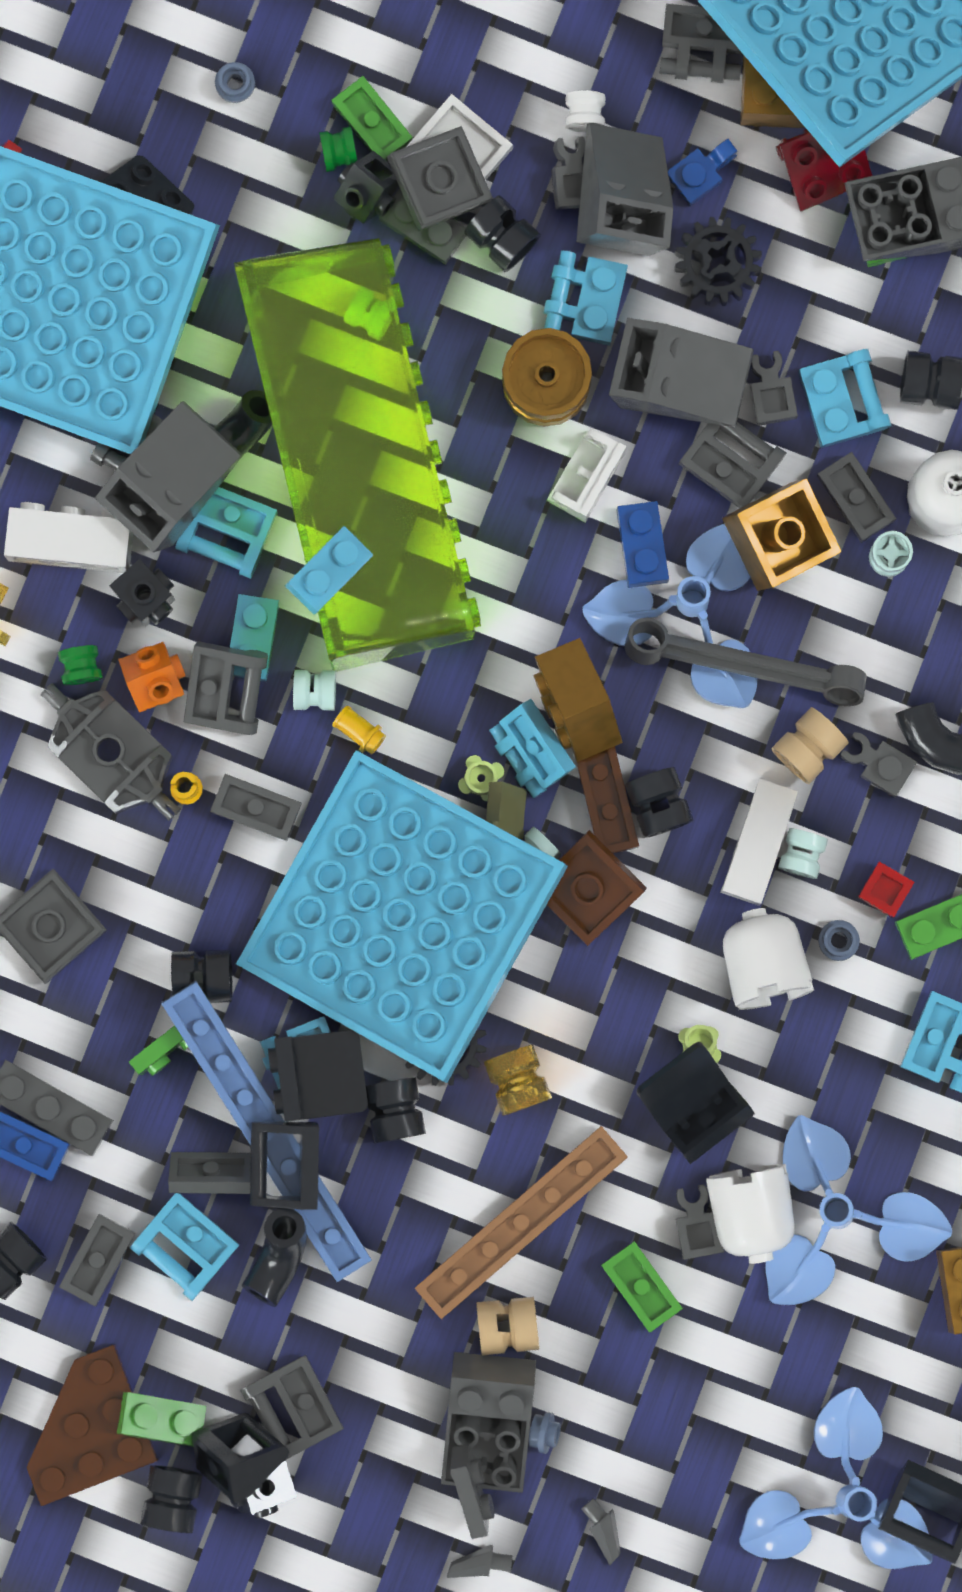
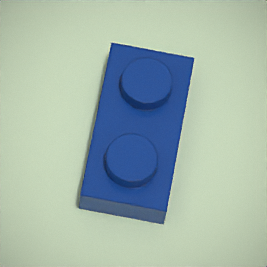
M658 501L617 506L616 511L628 588L668 583L669 574Z
M0 1111V1158L45 1179L54 1181L71 1144Z

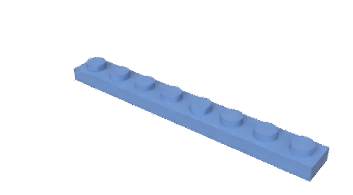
M197 981L161 1002L250 1145L251 1122H285L281 1114H276L274 1103ZM268 1132L267 1172L282 1196H299L300 1145L293 1134ZM318 1175V1210H293H296L302 1216L306 1225L307 1236L336 1282H339L372 1261V1259Z

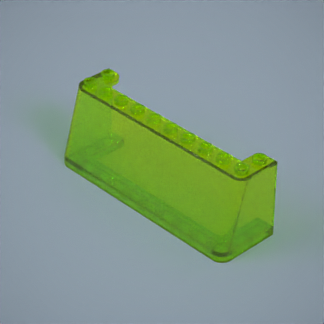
M380 238L235 262L237 279L305 562L307 564L343 526L373 554L361 569L318 611L332 670L338 672L475 639L474 628L481 626L480 614L476 598H467L464 583L471 582L466 557L458 559L454 545L455 543L462 542L456 518L448 520L445 504L452 503L447 479L439 480L435 465L442 463L437 439L429 441L426 425H431L433 422L428 401L420 402L416 386L423 385L418 361L410 363L406 348L414 346L409 323H400L397 308L404 307L399 283L391 284L390 278L396 277L390 245L381 246Z

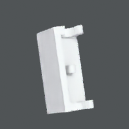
M592 428L590 431L587 430L547 501L586 523L625 455L627 446Z

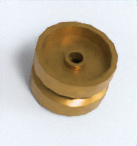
M552 328L532 330L518 338L506 353L502 369L504 396L512 411L527 423L544 427L563 424L576 416L587 402L592 378L590 358L582 344L567 332ZM543 372L552 373L553 380L543 381Z

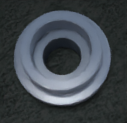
M231 62L222 66L217 72L215 87L222 99L231 103H239L252 95L255 88V78L248 66L239 62ZM232 78H239L243 81V84L239 89L234 90L228 87V82Z
M835 920L822 928L818 943L820 950L827 958L834 961H844L856 953L860 938L858 931L851 923L844 920ZM835 933H841L845 936L846 944L843 948H835L832 945L831 938Z
M554 1413L536 1414L533 1418L529 1434V1446L538 1448L539 1453L547 1454L550 1447H556L558 1444L561 1425L555 1422Z

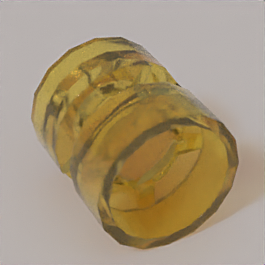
M533 1044L484 1061L490 1082L499 1086L495 1096L503 1116L552 1099L545 1077L537 1075L536 1071L540 1067V1063Z

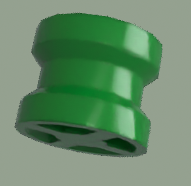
M351 126L343 128L340 133L319 132L326 172L335 171L337 166L340 165L348 166L351 163L357 162Z
M78 646L57 652L59 661L64 664L65 672L61 676L63 685H80L103 679L102 670L96 665V658L99 655L98 646Z

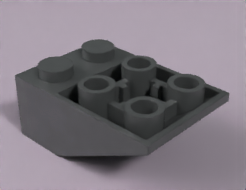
M588 123L576 242L651 256L670 248L673 202L663 138Z
M962 157L844 183L863 261L938 254L962 248Z
M627 318L609 396L621 409L736 428L754 350L669 324Z
M182 401L116 469L95 499L152 552H157L176 543L242 458L243 454L186 402Z
M454 1352L441 1484L455 1486L450 1470L453 1447L469 1444L473 1459H480L484 1472V1483L481 1484L482 1489L523 1493L535 1386L536 1360Z

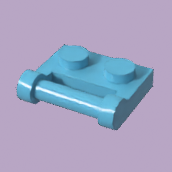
M868 349L858 350L839 358L807 366L798 371L821 448L876 433L892 426L889 415L883 413L869 367L872 359ZM854 369L868 420L857 422L843 371Z
M218 487L177 540L175 549L186 554L190 550L240 570V575L251 579L278 511ZM202 525L250 544L246 555L196 536L198 526Z
M175 1193L134 1241L130 1249L138 1256L141 1254L146 1256L185 1290L183 1294L193 1301L240 1244L182 1194ZM159 1232L203 1268L196 1277L153 1241Z

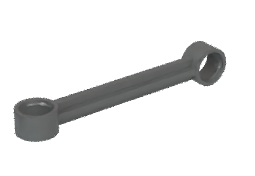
M640 618L630 626L625 640L627 655L631 660L641 665L654 664L664 657L821 692L826 700L839 706H856L864 700L867 675L863 670L851 665H835L829 669H823L668 634L666 627L660 621L653 618ZM638 633H649L657 638L660 647L654 650L643 649L635 643L633 636Z

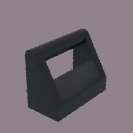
M251 1122V1206L318 1210L319 1125L317 1122ZM268 1132L300 1134L299 1196H266Z
M242 1413L191 1433L196 1468L233 1503L249 1498L289 1456V1449L248 1413ZM246 1434L263 1448L241 1458L232 1451V1448Z
M908 1459L894 1480L878 1529L955 1564L962 1550V1484ZM902 1497L958 1522L952 1544L893 1518Z

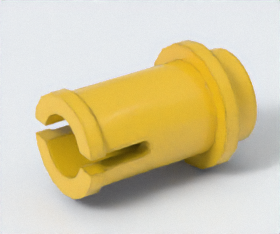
M350 706L344 707L332 724L334 728L339 729L360 746L359 751L362 753L367 751L372 755L386 738V735L381 732L382 727L380 725L374 727L353 711Z
M180 772L173 776L170 791L172 797L177 802L189 805L199 800L202 795L203 786L201 780L196 775ZM188 781L193 784L188 792H179V787L183 782Z

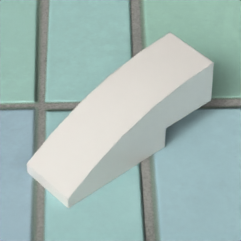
M759 778L720 893L758 906L761 905L798 791Z

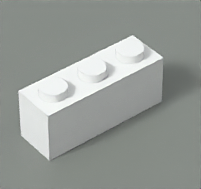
M21 502L20 508L9 507L4 556L10 562L124 573L130 567L133 533L108 510L101 511V516L85 515V509L71 506H62L60 512L44 511L45 505L31 502Z

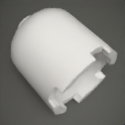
M947 450L934 454L921 464L908 483L907 501L909 514L918 527L931 535L952 536L962 534V489L956 491L958 486H962V451ZM955 477L960 479L961 481L955 482L952 478Z
M765 908L753 909L742 913L743 921L735 923L726 931L723 939V952L735 1007H738L739 1010L771 1006L770 997L787 993L790 1001L814 991L811 973L799 932L795 923L788 917L779 914L767 915Z
M786 1164L759 1166L760 1171L751 1173V1176L743 1177L742 1169H737L706 1178L715 1227L721 1246L732 1255L748 1256L750 1264L773 1260V1252L786 1247L794 1236L795 1223Z

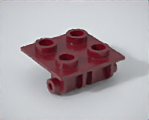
M804 129L801 135L799 134L788 140L786 138L781 139V144L775 146L780 160L785 162L800 212L845 193V182L872 176L865 149L839 167L807 129Z

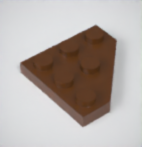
M115 1344L77 1358L73 1362L26 1467L41 1506L158 1461L150 1439L117 1434L123 1393H133Z

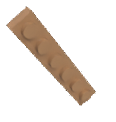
M600 1126L414 1289L438 1317L443 1319L626 1160L628 1156L605 1129Z

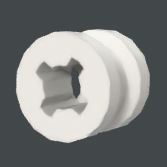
M585 90L566 94V105L570 108L569 115L565 118L566 129L575 132H586L588 123L605 126V118L601 115V108L605 105V94Z

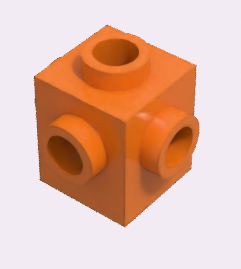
M164 641L153 646L144 647L136 653L118 659L126 684L139 713L157 705L169 703L173 699L185 695L179 680L186 677L178 654L170 656Z

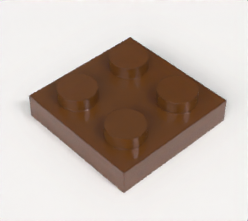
M589 830L558 859L568 867L549 899L547 906L588 946L645 892L647 887Z

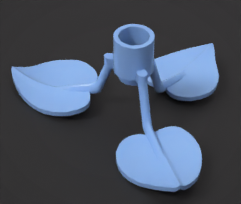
M721 524L708 530L692 543L686 556V568L692 576L682 580L678 586L677 595H671L657 609L652 610L653 596L647 587L628 588L627 580H620L603 588L591 601L583 606L582 612L592 629L601 637L611 643L625 646L629 628L636 620L658 617L672 606H677L683 615L699 618L705 642L713 644L707 620L708 615L706 613L710 599V583L716 589L728 592L743 587L751 577L725 524ZM638 633L633 636V639L639 645L649 640L652 635L649 633ZM730 639L720 644V646L750 652L744 644L737 640ZM692 664L691 682L695 691L703 699L718 705L745 708L750 705L755 696L758 678Z
M799 1115L792 1123L786 1135L783 1148V1164H786L789 1181L798 1190L808 1192L814 1190L820 1184L822 1185L826 1197L820 1204V1215L824 1224L813 1246L806 1237L794 1235L786 1247L773 1252L774 1259L767 1261L765 1265L769 1300L773 1304L797 1305L808 1302L827 1290L835 1275V1262L831 1256L819 1250L823 1246L831 1228L843 1229L851 1224L853 1218L882 1226L879 1233V1241L882 1248L892 1258L904 1262L916 1261L926 1257L940 1244L949 1239L952 1235L950 1223L941 1210L932 1202L920 1195L908 1192L896 1193L887 1197L882 1207L884 1218L875 1217L860 1210H854L850 1199L843 1194L833 1193L828 1182L842 1178L849 1168L851 1154L846 1140L833 1128L815 1122L806 1116Z
M858 1387L847 1388L832 1397L822 1408L814 1427V1440L818 1451L828 1458L841 1457L842 1466L850 1480L849 1485L839 1490L836 1496V1505L806 1509L800 1512L798 1500L790 1493L779 1490L765 1492L752 1502L747 1511L739 1539L740 1546L744 1550L767 1559H785L795 1556L803 1551L811 1541V1529L804 1520L805 1518L842 1514L855 1521H865L868 1519L871 1521L861 1532V1545L864 1554L872 1563L886 1569H900L932 1563L933 1556L931 1553L878 1529L888 1498L879 1504L876 1511L877 1501L874 1494L860 1486V1479L856 1477L850 1465L849 1457L854 1460H865L871 1457L880 1447L883 1436L882 1423L878 1413ZM901 1499L893 1518L929 1534L919 1512L910 1503Z

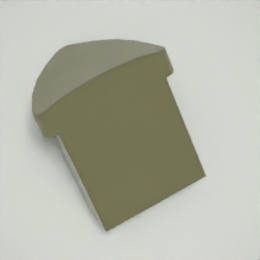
M503 781L489 782L486 821L519 839H524L523 827L527 790Z

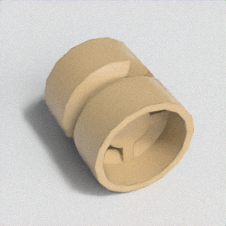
M813 707L795 723L796 733L786 732L771 748L777 758L793 774L808 785L824 769L822 761L824 759L833 760L849 743L842 732Z
M534 1296L511 1299L506 1306L499 1300L476 1302L482 1355L505 1353L509 1346H512L516 1352L539 1350ZM509 1320L511 1332H498L497 1322Z

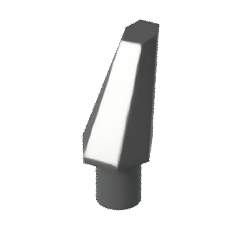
M592 1498L581 1510L594 1524L589 1530L597 1541L607 1562L611 1565L621 1554L615 1513L613 1509L606 1513Z
M489 1545L452 1561L447 1578L489 1577L490 1569L510 1572L513 1555L493 1553V1545Z

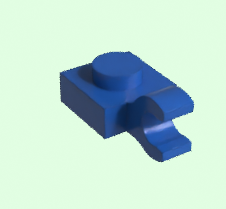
M729 139L720 143L706 157L697 148L668 170L669 180L691 207L722 183V178L717 171L737 157L736 153L738 151Z

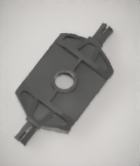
M53 683L47 686L55 697H52L45 689L40 696L58 711L57 714L59 715L52 731L48 748L115 814L148 803L149 805L153 804L168 821L173 819L174 816L166 807H169L176 815L181 808L169 799L162 789L173 756L106 690L94 692L73 701L72 699L68 700ZM108 739L117 741L121 749L119 757L111 762L103 761L98 756L99 745Z

